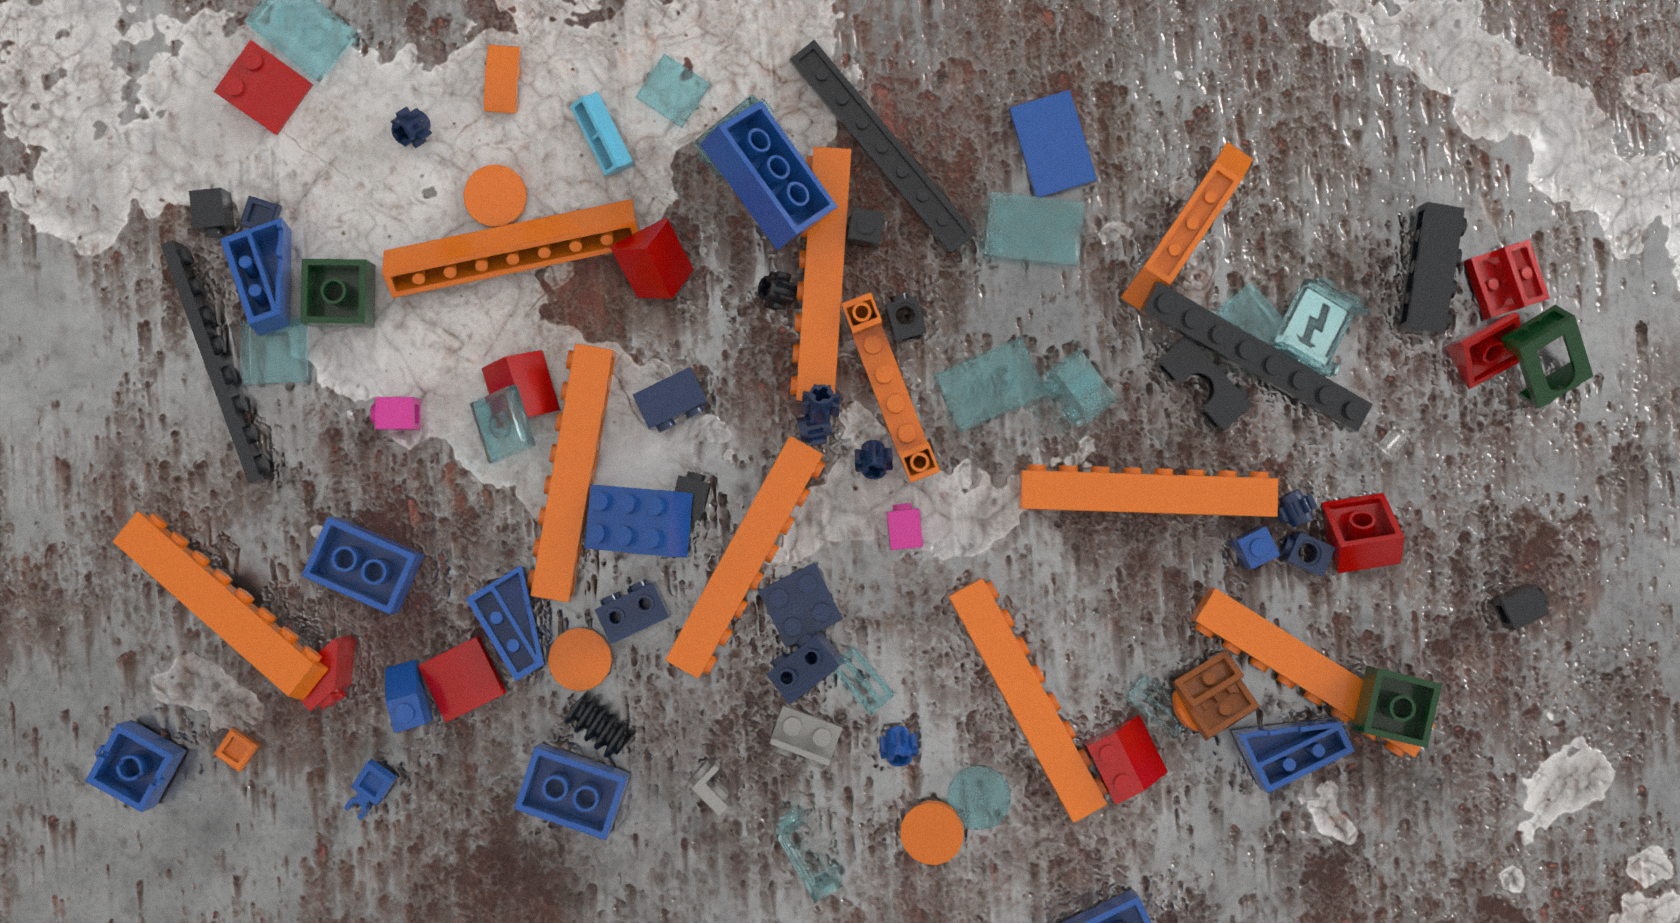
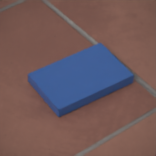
M1070 90L1009 108V114L1035 199L1097 181Z

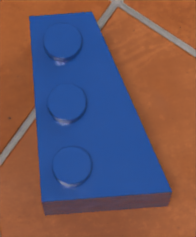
M281 217L220 238L250 327L258 336H262L290 326L292 231L284 219Z
M522 565L465 598L516 682L545 665Z
M1332 718L1231 730L1258 787L1266 793H1270L1355 751L1342 723Z

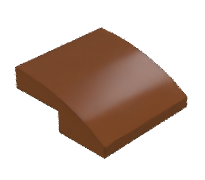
M1227 650L1222 651L1173 682L1184 707L1205 741L1216 736L1260 707L1243 683L1242 678L1244 674Z

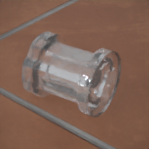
M1396 422L1390 425L1391 430L1380 442H1375L1372 445L1374 451L1390 464H1394L1397 461L1396 456L1408 444L1412 445L1416 441L1407 429Z

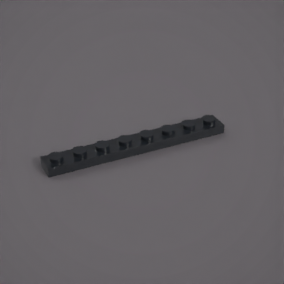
M815 40L790 59L793 67L950 255L976 234Z
M174 240L160 244L247 481L252 484L270 480L268 475L270 464L265 454L260 453L257 445L259 434L252 423L250 424L246 412L249 409L244 396L237 391L235 382L238 381L236 372L232 365L227 364L224 355L227 352L225 342L220 335L216 334L213 323L216 322L215 315L211 307L205 304L202 296L205 293L204 285L197 275L195 276L191 266L194 264L192 253L187 246Z
M1161 282L1153 284L1140 309L1143 313L1353 432L1359 431L1373 405Z

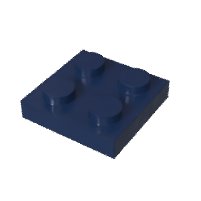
M815 562L758 590L786 648L795 644L809 632L813 635L843 620Z

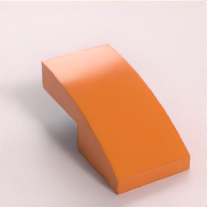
M488 45L484 85V111L514 114L518 112L521 46Z

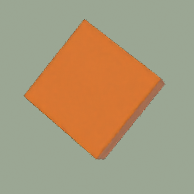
M232 727L213 755L238 772H241L245 769L261 744L238 728Z

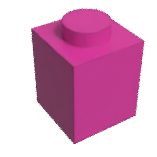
M375 397V404H372L370 408L371 423H375V429L382 431H420L421 399L415 397Z
M911 503L892 505L893 511L886 512L890 550L923 547L919 509H912Z

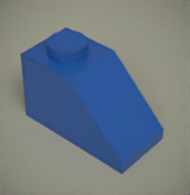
M417 659L385 668L386 705L394 733L433 721Z

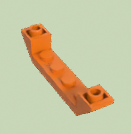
M1225 143L1208 168L1209 171L1164 237L1120 298L1140 311L1155 282H1161L1168 287L1171 285L1242 181L1253 161L1251 157L1230 143Z
M870 292L841 303L855 346L909 482L912 483L940 472L882 326V319L872 293Z

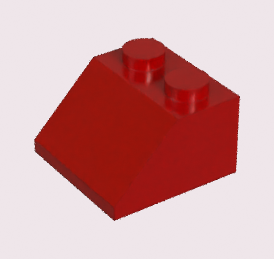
M250 40L213 92L275 135H278L313 84Z
M1384 493L1321 502L1327 544L1335 547L1331 559L1338 574L1401 564L1404 535Z
M352 635L335 638L318 652L322 656L319 661L328 670L304 700H300L309 711L318 708L324 711L329 706L334 707L347 696L344 691L352 685L355 639Z
M1139 714L1082 742L1099 778L1108 792L1110 800L1115 805L1145 791L1168 772Z

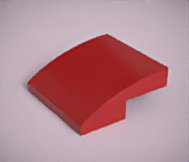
M1530 239L1464 261L1484 320L1550 299Z
M480 636L470 639L418 665L445 723L507 693Z

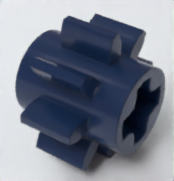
M407 106L396 112L397 117L391 120L390 123L392 124L393 137L397 142L405 147L412 143L415 148L427 142L426 137L431 135L432 132L430 131V120L424 112L418 108L410 112Z
M814 384L810 392L803 391L801 413L808 414L811 423L828 424L832 416H839L841 395L838 393L834 394L831 385Z
M808 414L797 418L801 441L810 440L811 447L826 444L825 436L833 435L830 420L828 424L811 423Z
M866 441L862 444L861 449H855L854 451L855 471H862L863 475L868 479H880L886 474V470L893 469L892 448H885L881 441Z
M1296 489L1278 498L1281 504L1278 507V518L1281 523L1289 521L1293 528L1312 520L1314 516L1311 510L1318 506L1311 493L1303 495L1301 489Z

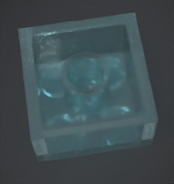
M1080 348L1041 376L1045 381L1041 384L1050 398H1058L1064 406L1060 410L1071 425L1074 423L1078 426L1087 424L1118 401L1117 397Z

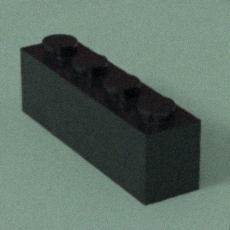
M1426 202L1417 207L1398 331L1436 337L1445 334V331L1449 329L1452 321V312L1449 311L1450 300L1454 298L1457 290V281L1454 280L1455 268H1458L1462 259V250L1459 249L1460 237L1464 235L1467 227V219L1464 218L1465 208Z

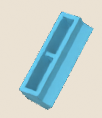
M598 91L582 96L570 105L604 176L618 174L634 166Z

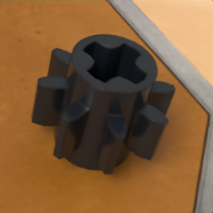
M770 271L769 276H764L760 280L758 296L765 300V308L786 310V305H791L795 301L797 286L794 282H790L791 274L781 271Z

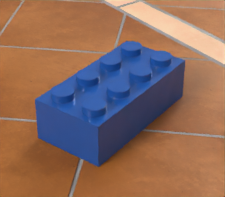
M762 101L719 125L700 143L776 250H779L819 223L838 207Z

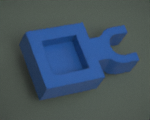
M373 759L369 760L351 786L358 794L347 802L344 809L348 811L355 803L361 806V813L357 818L362 820L370 811L371 802L376 806L382 802L397 776Z

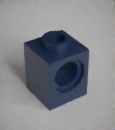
M1292 532L1291 536L1287 535L1281 545L1280 552L1283 555L1280 561L1313 576L1323 577L1335 547L1302 532ZM1303 544L1308 545L1311 550V556L1305 562L1298 555L1299 548Z

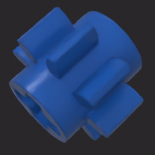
M891 727L885 732L886 737H879L881 759L888 758V762L892 766H905L912 761V756H918L916 734L909 735V730L906 727Z

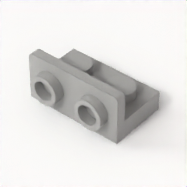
M783 704L769 744L775 746L773 751L781 755L791 757L795 753L805 757L803 762L813 767L821 768L823 764L830 766L843 726Z
M716 759L712 764L706 761L693 774L692 778L695 781L691 789L720 816L729 807L730 799L728 798L729 790L718 779H715L713 782L710 780L721 765Z

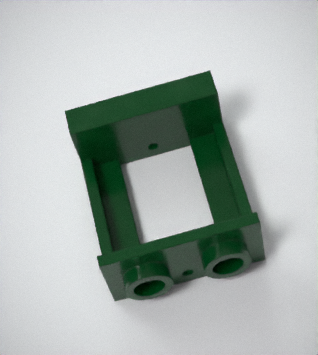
M1557 305L1550 307L1501 337L1504 348L1517 356L1527 389L1520 392V396L1539 409L1593 377L1576 317ZM1563 336L1570 363L1545 377L1537 350Z

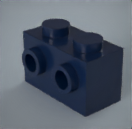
M691 367L632 394L648 429L651 431L657 429L659 433L676 426L674 420L686 415L687 419L703 413L705 411L703 406L709 404Z
M644 579L629 586L631 593L619 598L616 592L600 600L602 606L594 610L610 645L672 616L656 581L648 584L647 580Z
M809 632L795 643L798 649L791 655L784 652L771 662L774 668L766 675L789 705L797 701L845 663L823 632L815 636Z

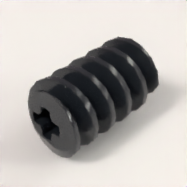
M587 690L568 712L564 723L569 725L577 721L574 729L575 733L586 729L584 737L586 742L596 737L594 745L596 750L607 746L604 757L608 758L613 754L617 756L637 730L633 729L625 733L628 722L625 720L616 725L615 721L618 714L615 712L606 717L608 705L605 704L596 708L598 697L594 696L586 700Z

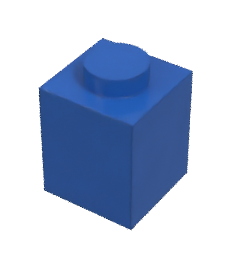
M1257 526L1230 540L1244 569H1254L1280 556L1266 526Z

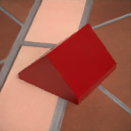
M667 217L610 246L637 298L673 299L694 270Z
M1514 312L1501 316L1445 346L1465 385L1469 389L1519 363L1517 356L1504 348L1501 340L1502 336L1521 325L1518 313Z
M543 350L505 356L481 368L499 429L561 411Z

